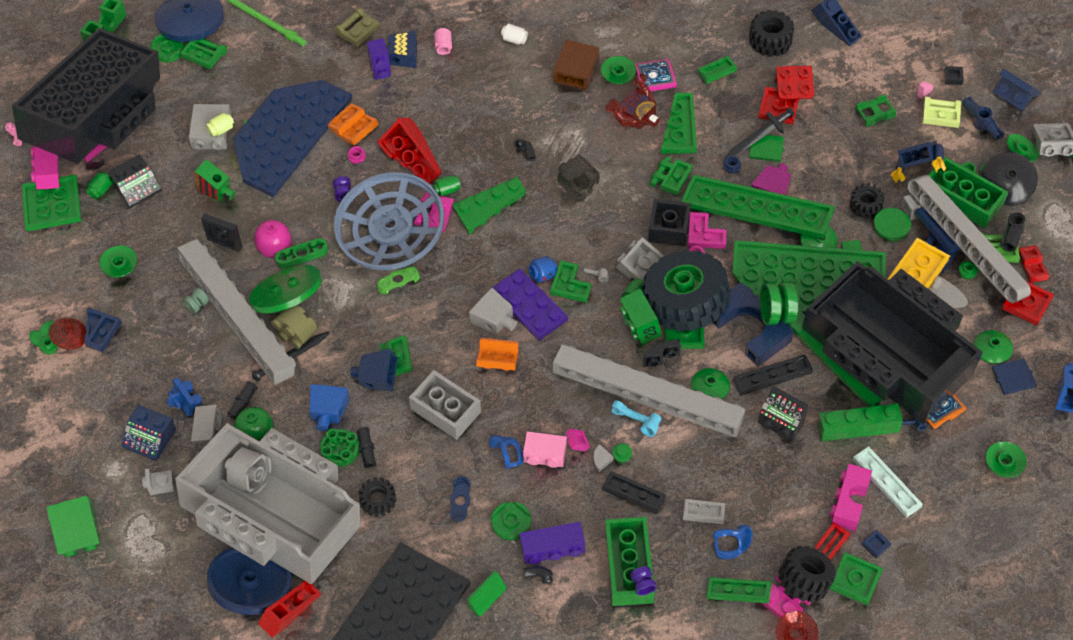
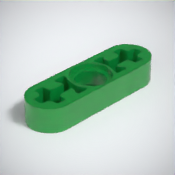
M317 238L280 250L275 255L276 264L279 268L286 269L323 257L328 253V245L326 240ZM301 250L307 252L304 256H298L297 253Z

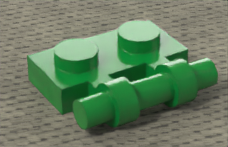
M666 156L659 162L657 171L653 172L649 185L655 187L657 183H662L661 190L677 196L692 172L693 165L678 159L672 164L670 163L671 158Z

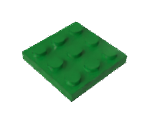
M76 174L59 177V188L37 189L36 182L21 184L24 224L27 232L82 222Z

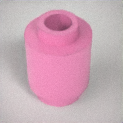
M440 28L434 32L435 49L438 54L446 55L452 49L451 31L446 28Z

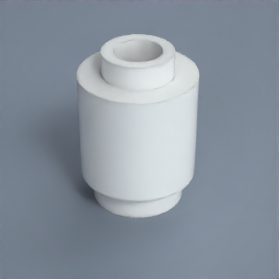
M508 23L507 26L502 28L501 36H503L505 41L524 45L527 40L528 31Z

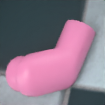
M12 122L7 123L5 129L14 137L13 144L21 146L23 141L17 139L15 124Z

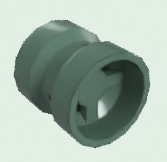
M197 287L190 296H186L182 301L190 312L196 314L202 305L205 306L210 300L204 291Z

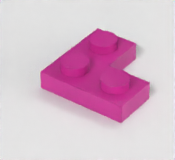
M690 212L688 247L700 246L701 248L726 249L727 230L709 229V213Z

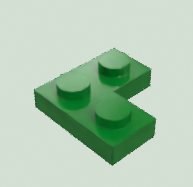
M560 260L550 295L587 303L592 284L575 280L579 264Z

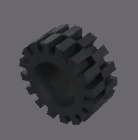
M864 183L860 187L857 185L851 193V211H856L855 215L857 216L861 214V218H864V215L867 216V219L871 218V215L874 218L883 209L884 192H881L880 187L876 189L874 184L872 187L870 183H867V186ZM870 198L874 201V203L866 204L863 203L860 199Z
M374 477L373 482L368 479L366 480L367 485L363 483L362 489H359L361 508H363L365 513L368 511L370 516L373 513L375 517H379V513L385 516V511L390 513L391 508L394 509L396 494L394 486L387 479L384 482L382 477H380L379 481H377V477ZM375 492H383L385 499L381 502H372L370 496Z

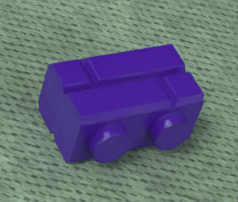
M384 39L368 41L369 63L374 79L390 77L389 53Z

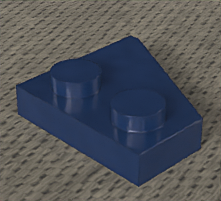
M88 307L87 333L85 334L84 343L86 347L103 353L122 322L117 317Z

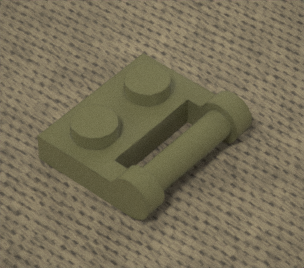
M358 7L341 25L338 24L334 31L358 47L380 28V22L364 13ZM358 18L361 19V20H360L358 23H356L350 30H348V31L345 30V29H347L353 22H355Z

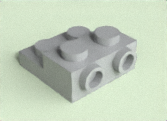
M1069 123L1033 124L1032 132L1036 138L1035 146L1039 155L1051 157L1058 154L1064 156L1073 154V130Z
M642 237L638 242L634 240L627 249L630 251L627 255L623 252L616 260L619 263L616 268L628 279L633 277L634 279L638 278L644 281L647 271H650V267L655 262L657 263L663 255Z

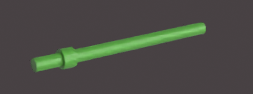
M226 0L285 35V38L291 42L295 41L301 46H305L306 40L298 36L295 31L286 29L239 0Z

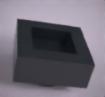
M945 66V84L963 85V67Z

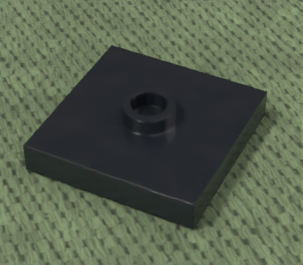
M205 213L202 215L201 220L208 241L236 251L241 250L243 246L236 224Z

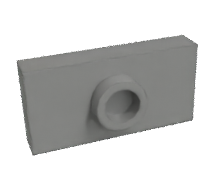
M685 499L683 520L724 524L725 503Z

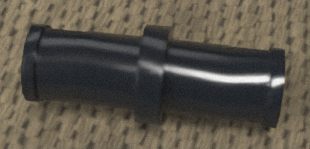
M247 381L240 395L238 394L235 397L236 401L227 415L235 420L238 414L245 407L249 406L250 399L258 389V386L253 382Z
M362 427L357 430L360 442L359 452L362 453L364 468H373L377 465L373 452L375 447L374 443L371 442L368 427Z

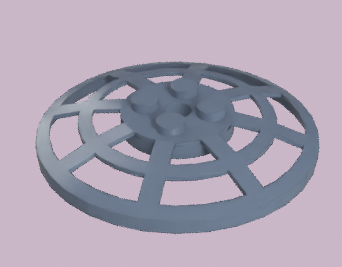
M383 173L363 180L345 195L336 210L334 218L335 237L340 249L354 263L372 270H394L418 261L433 248L443 229L444 210L437 192L425 180L407 173ZM401 181L398 192H385L376 195L372 189V186L376 184ZM408 183L421 187L429 193L430 197L422 203L415 196L406 193ZM365 190L369 200L360 207L356 215L345 212L352 200ZM396 198L395 204L382 206L380 202L384 199ZM404 199L414 203L417 207L409 212L402 206ZM435 202L439 212V226L429 227V217L426 209ZM374 205L376 211L371 215L370 219L362 217L365 211ZM422 213L423 227H414L412 219ZM342 219L353 222L352 232L355 241L344 244L341 234ZM390 222L395 223V225L392 228L386 227V225ZM359 224L368 226L370 234L360 238L358 232ZM410 234H420L411 246L407 245L405 240ZM426 235H435L429 245L420 253L415 255L412 252ZM374 240L381 245L378 252H374L364 244ZM399 245L402 249L400 252L385 254L388 246ZM359 247L366 254L375 258L372 264L362 262L348 250ZM406 255L408 260L400 263L380 265L382 259L397 258Z

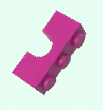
M848 464L847 471H842L839 482H843L842 488H837L835 495L838 503L837 505L833 504L830 516L833 517L832 523L834 522L842 528L856 532L863 505L853 502L850 496H866L873 470Z

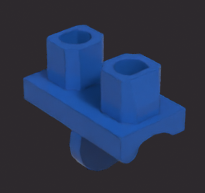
M179 378L173 379L174 386L168 392L169 397L166 403L169 407L176 406L177 409L182 408L187 417L192 416L195 407H199L202 404L201 396L199 394L190 396V393H193V385L190 380L181 382Z

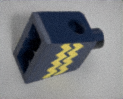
M416 31L389 35L386 47L389 53L390 65L417 68Z

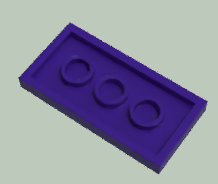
M520 268L492 287L512 305L513 316L538 341L568 321V316Z

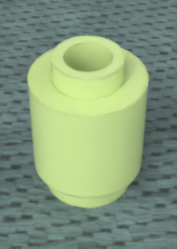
M223 112L209 120L206 128L212 137L220 136L233 128L232 124L234 121L230 114L226 115Z

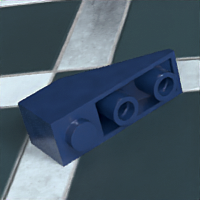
M824 0L811 10L825 28L848 46L862 38V35L837 0Z

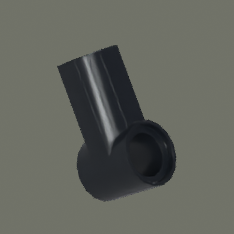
M1014 212L1008 217V223L1000 243V247L1005 251L1011 252L1017 249L1025 227V216L1022 213Z

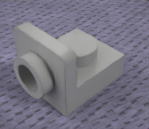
M145 469V476L142 477L143 487L148 489L150 495L174 491L173 473L171 470L151 473L150 469Z

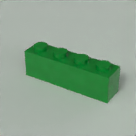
M890 404L819 413L817 427L820 440L823 442L899 433L903 420L899 405Z

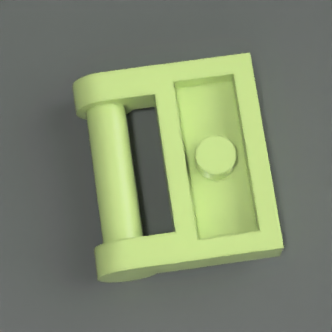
M925 96L923 124L959 128L960 100L953 102L931 99V97Z

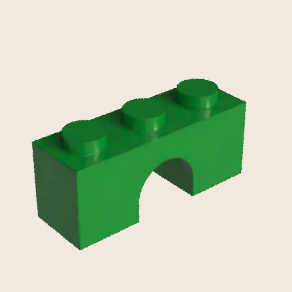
M105 0L99 7V21L95 22L89 19L80 30L83 42L98 28L110 33L116 30L127 16L123 1Z

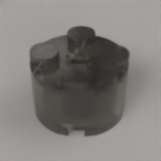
M576 155L566 163H561L558 167L557 180L559 185L577 199L588 196L594 190L592 188L594 184L599 183V171L581 155Z

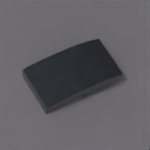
M680 339L661 343L643 354V367H656L662 365L663 358L665 357L674 358L680 356Z

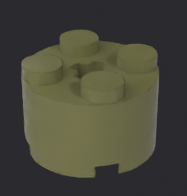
M298 305L283 310L271 322L273 327L279 332L277 334L283 342L289 341L296 349H299L318 329L311 316L307 318L303 314L305 310Z

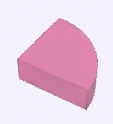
M926 82L919 84L917 96L923 99L933 90V85Z

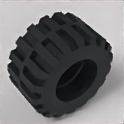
M767 10V12H760V15L756 14L750 25L749 43L757 53L761 52V55H769V57L773 55L780 56V53H786V50H789L792 45L794 22L790 20L788 15L785 16L784 12L780 13L778 10Z
M797 546V548H792L784 559L778 571V580L781 581L780 584L785 588V591L792 594L794 598H799L804 602L805 600L808 602H818L826 596L836 578L835 565L831 563L830 558L825 556L826 554L819 552L818 549H812L809 546Z

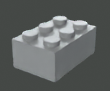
M435 370L430 373L409 397L411 410L456 440L481 413V403L478 398Z

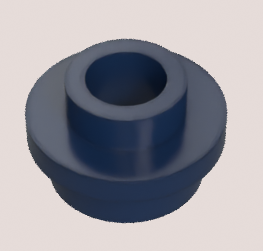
M728 156L723 162V168L729 173H736L741 169V161L736 156Z

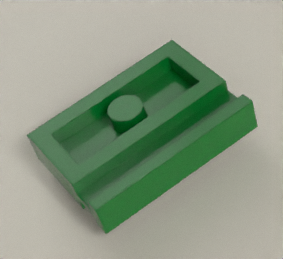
M405 335L388 340L384 344L379 343L380 351L390 349L398 357L395 377L413 371L408 338Z

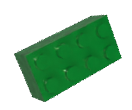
M944 156L943 162L946 170L943 171L942 168H939L936 173L933 168L928 176L931 177L970 221L985 229L1003 207L1008 191Z
M647 518L606 519L605 538L612 606L654 603L655 591L648 595H637L635 590L636 584L630 576L632 571L645 566L649 567L652 572Z

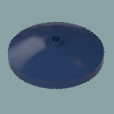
M166 0L159 6L155 14V23L159 33L167 39L179 42H190L205 38L214 33L224 20V10L219 0Z
M232 547L218 554L211 562L207 572V588L211 597L221 607L238 614L255 615L264 613L268 607L289 593L292 576L290 571L271 560L263 566Z

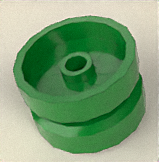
M775 282L762 284L760 289V312L765 325H777L779 321L782 324H793L796 322L798 297L793 282H780L778 286Z

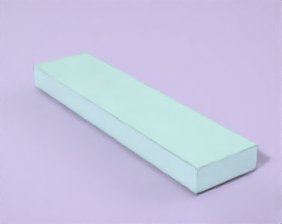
M869 446L853 457V461L859 467L873 470L870 478L872 482L906 518L922 507L923 504Z

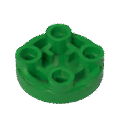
M329 429L320 442L321 456L338 465V467H344L353 463L359 455L357 435L345 429Z

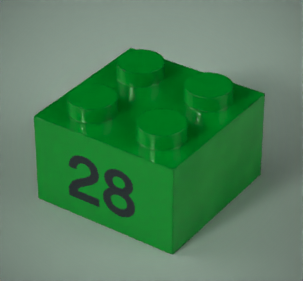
M641 289L620 298L622 306L619 309L623 315L622 318L626 326L630 327V332L635 341L639 340L641 346L662 336L658 319Z

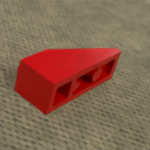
M304 581L264 611L258 625L274 638L300 616L322 593L315 586Z

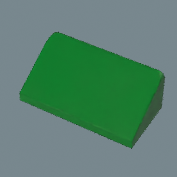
M493 571L467 599L468 609L478 617L482 616L506 590V585L497 571Z

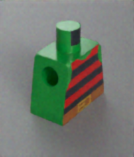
M206 159L194 171L196 190L216 202H219L223 197L229 201L234 198L236 191L230 188L229 177Z

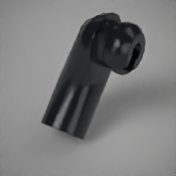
M520 138L514 141V147L518 151L525 153L528 161H533L536 158L530 142Z
M541 565L524 568L525 578L539 576L542 577L544 584L553 581V572L550 569Z

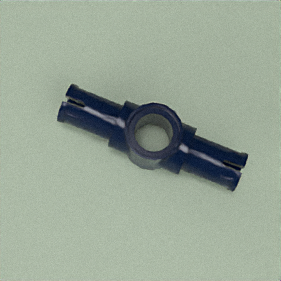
M971 96L966 97L962 101V105L971 113L970 116L974 119L973 125L976 129L988 131L995 141L1004 136V132L996 125L995 120L992 118L993 112L990 108L979 106Z

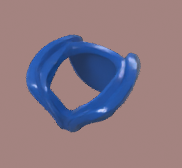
M491 435L489 437L488 445L494 449L501 448L505 460L504 469L523 464V448L515 438ZM511 444L514 445L518 455V461L514 463L510 462V457L506 450V446Z
M739 525L737 530H715L713 540H715L716 555L721 559H733L741 555L751 545L753 538L751 528L748 525ZM727 535L735 536L738 540V547L732 551H721L718 547L717 538Z

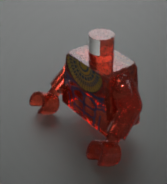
M644 73L639 74L641 81L637 76L634 78L635 85L640 86V89L637 87L619 104L616 99H611L605 107L606 111H613L615 119L625 127L642 129L647 123L656 127L660 121V118L655 116L656 102L648 85H645L647 77Z

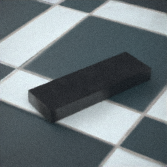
M610 471L602 486L603 491L656 514L666 498V494Z

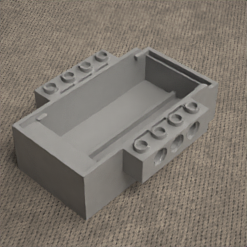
M227 423L175 478L180 507L196 515V522L199 528L261 565L265 566L271 560L310 584L314 583L360 527V503L351 499L346 491L334 485L338 481V465L273 428L259 442ZM241 447L264 454L271 460L270 475L267 474L265 478L268 482L257 494L248 493L227 484L225 463Z

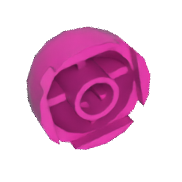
M267 220L261 223L254 234L255 247L265 257L273 258L278 251L289 248L292 244L289 229L278 220Z

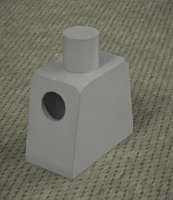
M493 288L469 311L470 323L494 334L499 333L503 327L513 331L517 325V321L512 319V305Z

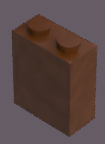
M566 40L553 70V82L587 90L599 61V47Z

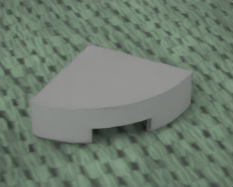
M600 444L595 449L593 458L596 470L598 472L602 471L614 459Z

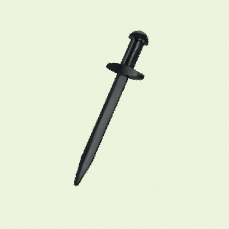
M786 108V111L777 118L770 112H767L770 122L734 146L725 156V159L728 156L740 154L775 128L783 134L784 129L781 123L789 117L792 118L794 110Z
M327 331L313 336L299 349L293 348L286 354L294 359L319 344L330 332ZM262 369L252 372V378L255 381H260L261 377L266 375Z

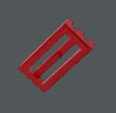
M834 522L814 547L819 550L834 529L838 530L822 551L824 554H827L839 536L844 534L828 555L831 561L851 534Z

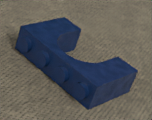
M740 282L730 290V301L724 313L720 314L719 318L712 323L720 329L733 318L741 315L753 316L761 321L765 329L749 341L745 347V355L758 367L790 344L794 331L790 325L782 324L780 321L777 325H765L760 312V299L753 294L751 288L746 287Z

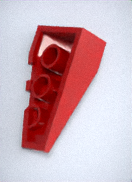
M398 118L377 141L387 156L394 158L401 166L408 168L414 175L425 180L428 184H432L442 173L422 132L411 118Z

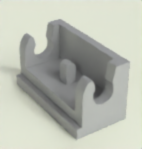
M216 405L195 407L191 442L199 444V449H203L221 430L223 414Z

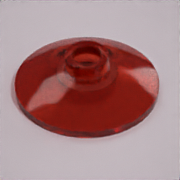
M62 318L50 326L49 337L56 346L62 349L73 350L85 344V334L87 331L86 326L82 322L73 318Z
M788 612L777 623V640H818V626L814 619L804 612ZM797 631L800 636L794 637L792 632Z

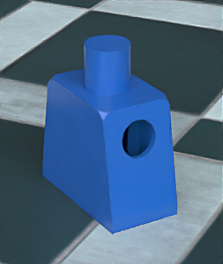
M1068 363L1063 367L1058 381L1055 409L1072 413L1073 363ZM1068 388L1072 390L1071 395H1067Z
M311 384L310 416L312 421L317 422L316 428L318 430L327 431L329 423H340L350 399L348 388Z

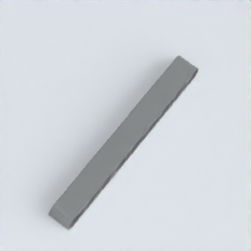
M922 175L908 182V190L1009 302L1015 303L1030 295L1031 289L1028 283L931 177Z

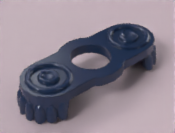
M465 476L457 477L453 481L454 490L450 498L451 511H449V514L455 522H462L466 519L468 506L470 505L471 482ZM458 496L466 498V503L463 505H457L454 501Z

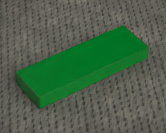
M709 577L706 597L713 600L770 604L772 582Z

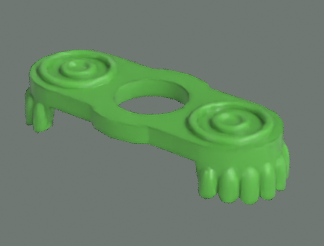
M411 266L393 271L390 275L378 281L377 290L383 295H388L389 290L402 287L412 280L416 283L420 279V274L415 267ZM401 275L403 281L396 283L393 281V277Z

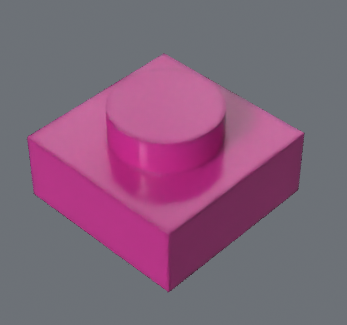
M570 428L565 432L568 444L573 450L585 452L590 448L584 431Z

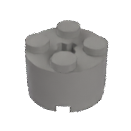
M241 447L225 463L227 484L248 493H259L268 482L265 480L267 474L270 475L272 465L270 458L264 454Z

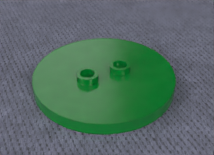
M300 265L281 270L264 279L251 291L249 303L252 309L259 313H275L294 307L308 299L318 290L322 283L321 273L317 267L311 265Z

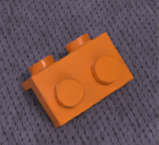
M481 338L476 367L496 368L505 371L515 370L518 360L519 343L517 341Z

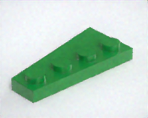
M675 93L661 147V154L697 153L693 93Z
M515 177L454 203L452 208L468 235H470L476 227L484 225L487 219L493 215L496 216L505 206H510L524 196L526 189L519 178Z

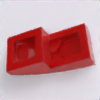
M1033 245L1018 248L1020 261L1029 282L1048 280L1049 273L1042 263L1043 256L1038 247Z

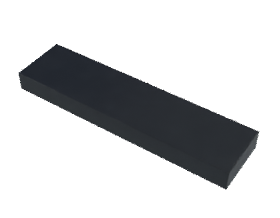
M806 354L733 376V382L740 396L812 374L813 368Z

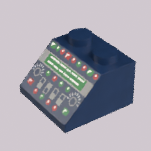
M138 404L127 421L122 448L157 461L177 430L173 418Z

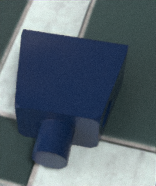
M390 349L365 354L361 357L360 366L351 367V377L357 378L367 389L393 391L398 357Z

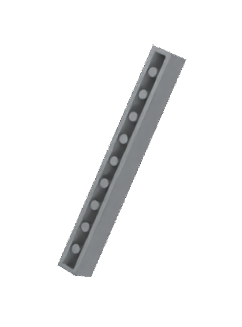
M196 239L177 247L180 263L200 289L208 296L210 302L271 382L276 385L295 376L294 367H296L294 359L286 354L284 346L276 341L274 333L266 328L263 319L258 318L251 305L249 306L246 302L245 296L237 291L235 283L227 278L225 270L223 268L220 269L216 259L209 255L206 246Z
M562 344L553 361V373L735 438L745 417L746 409L738 404H730L718 397L713 398L705 395L701 391H693L681 384L676 385L664 378H657L644 371L631 369L627 365L614 363L610 359H603L590 352L577 350L573 346Z

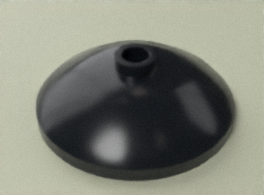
M1003 152L993 156L985 164L981 175L986 180L1008 191L1004 203L1006 206L1019 205L1027 201L1035 192L1038 183L1037 171L1032 162L1025 156L1015 152ZM1009 173H1014L1015 177H1010Z

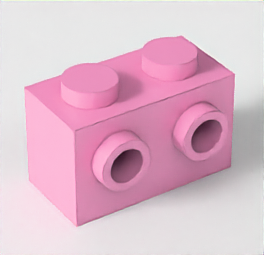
M527 432L523 451L524 462L531 465H548L552 468L563 467L567 437Z

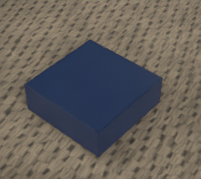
M876 529L862 541L861 545L877 559L891 546V543Z

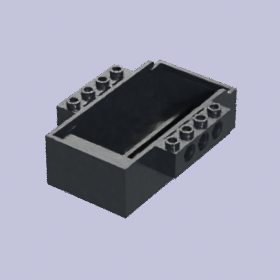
M98 28L12 105L17 139L76 164L83 160L98 144L116 149L156 110L153 89L156 82L160 80L158 51Z
M858 261L807 308L802 326L803 330L824 345L822 352L883 401L889 397L923 425L973 376L983 353L956 332L963 315L903 269H900L888 280L874 268L865 267Z

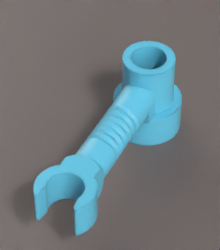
M614 401L612 413L625 415L642 422V433L648 437L655 436L658 431V425L662 420L658 414L652 413L648 417L627 408L620 401Z

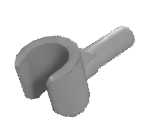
M584 268L585 273L598 276L599 282H608L609 275L606 269L602 268L599 271Z

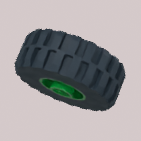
M698 250L676 251L668 256L661 257L657 263L655 262L650 267V271H647L642 282L643 294L655 313L659 325H663V327L669 330L675 329L676 331L683 332V330L694 331L700 327L704 328L709 323L715 322L719 315L724 313L730 301L731 292L726 269L718 259H714L712 255L704 254Z

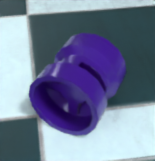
M341 176L333 180L334 195L337 201L341 202L351 190V181L348 177Z
M640 567L630 573L632 581L636 584L635 590L637 595H648L657 589L655 581L651 578L652 572L649 567Z

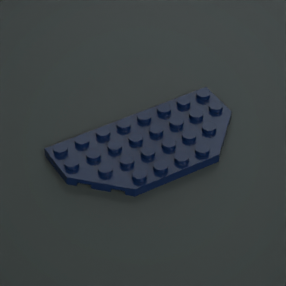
M324 80L274 89L233 138L243 183L274 198L328 130L330 121L342 112L351 101L352 94Z

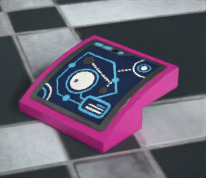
M669 59L635 64L638 84L642 93L677 87Z

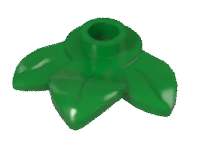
M49 320L43 323L40 330L30 331L29 337L31 343L39 346L41 352L51 355L57 351L59 344L67 340L68 330H58L56 323Z

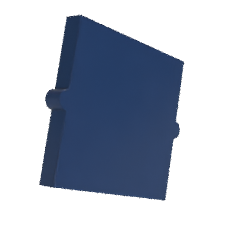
M1025 359L992 366V370L997 378L996 382L999 383L1004 395L1037 387L1032 375L1033 371L1029 369Z

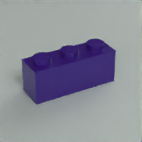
M580 522L519 533L525 564H538L544 560H558L564 556L575 557L585 553V540Z

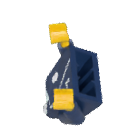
M937 141L898 150L899 158L896 170L891 173V176L896 183L899 179L902 182L905 180L902 172L906 167L933 161L932 165L936 173L939 168L945 171L946 167L943 162L944 148L942 144H937Z

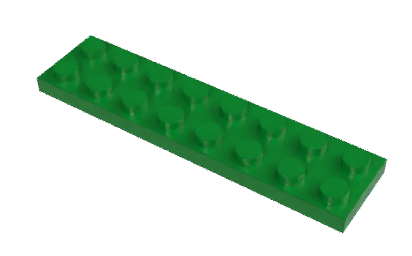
M698 175L692 176L681 202L691 203V209L824 239L835 211V206Z

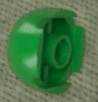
M248 407L238 414L234 427L260 442L271 428L274 429V422L266 410L260 407Z

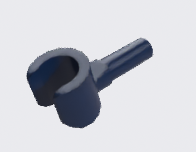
M916 418L903 420L902 425H916L919 431L927 429V422L923 425Z

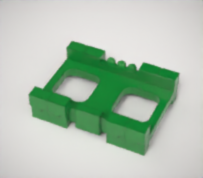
M886 94L876 97V100L857 103L855 106L856 112L860 113L866 127L874 125L878 121L896 117V109L892 107ZM886 103L890 109L881 111L878 104ZM870 108L874 115L866 117L862 110Z

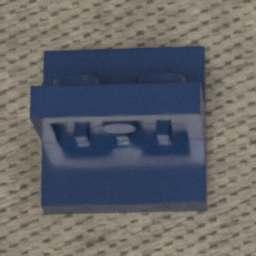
M1004 68L999 74L1002 78L992 91L1022 111L1026 108L1032 97L1037 98L1040 93L1037 89Z

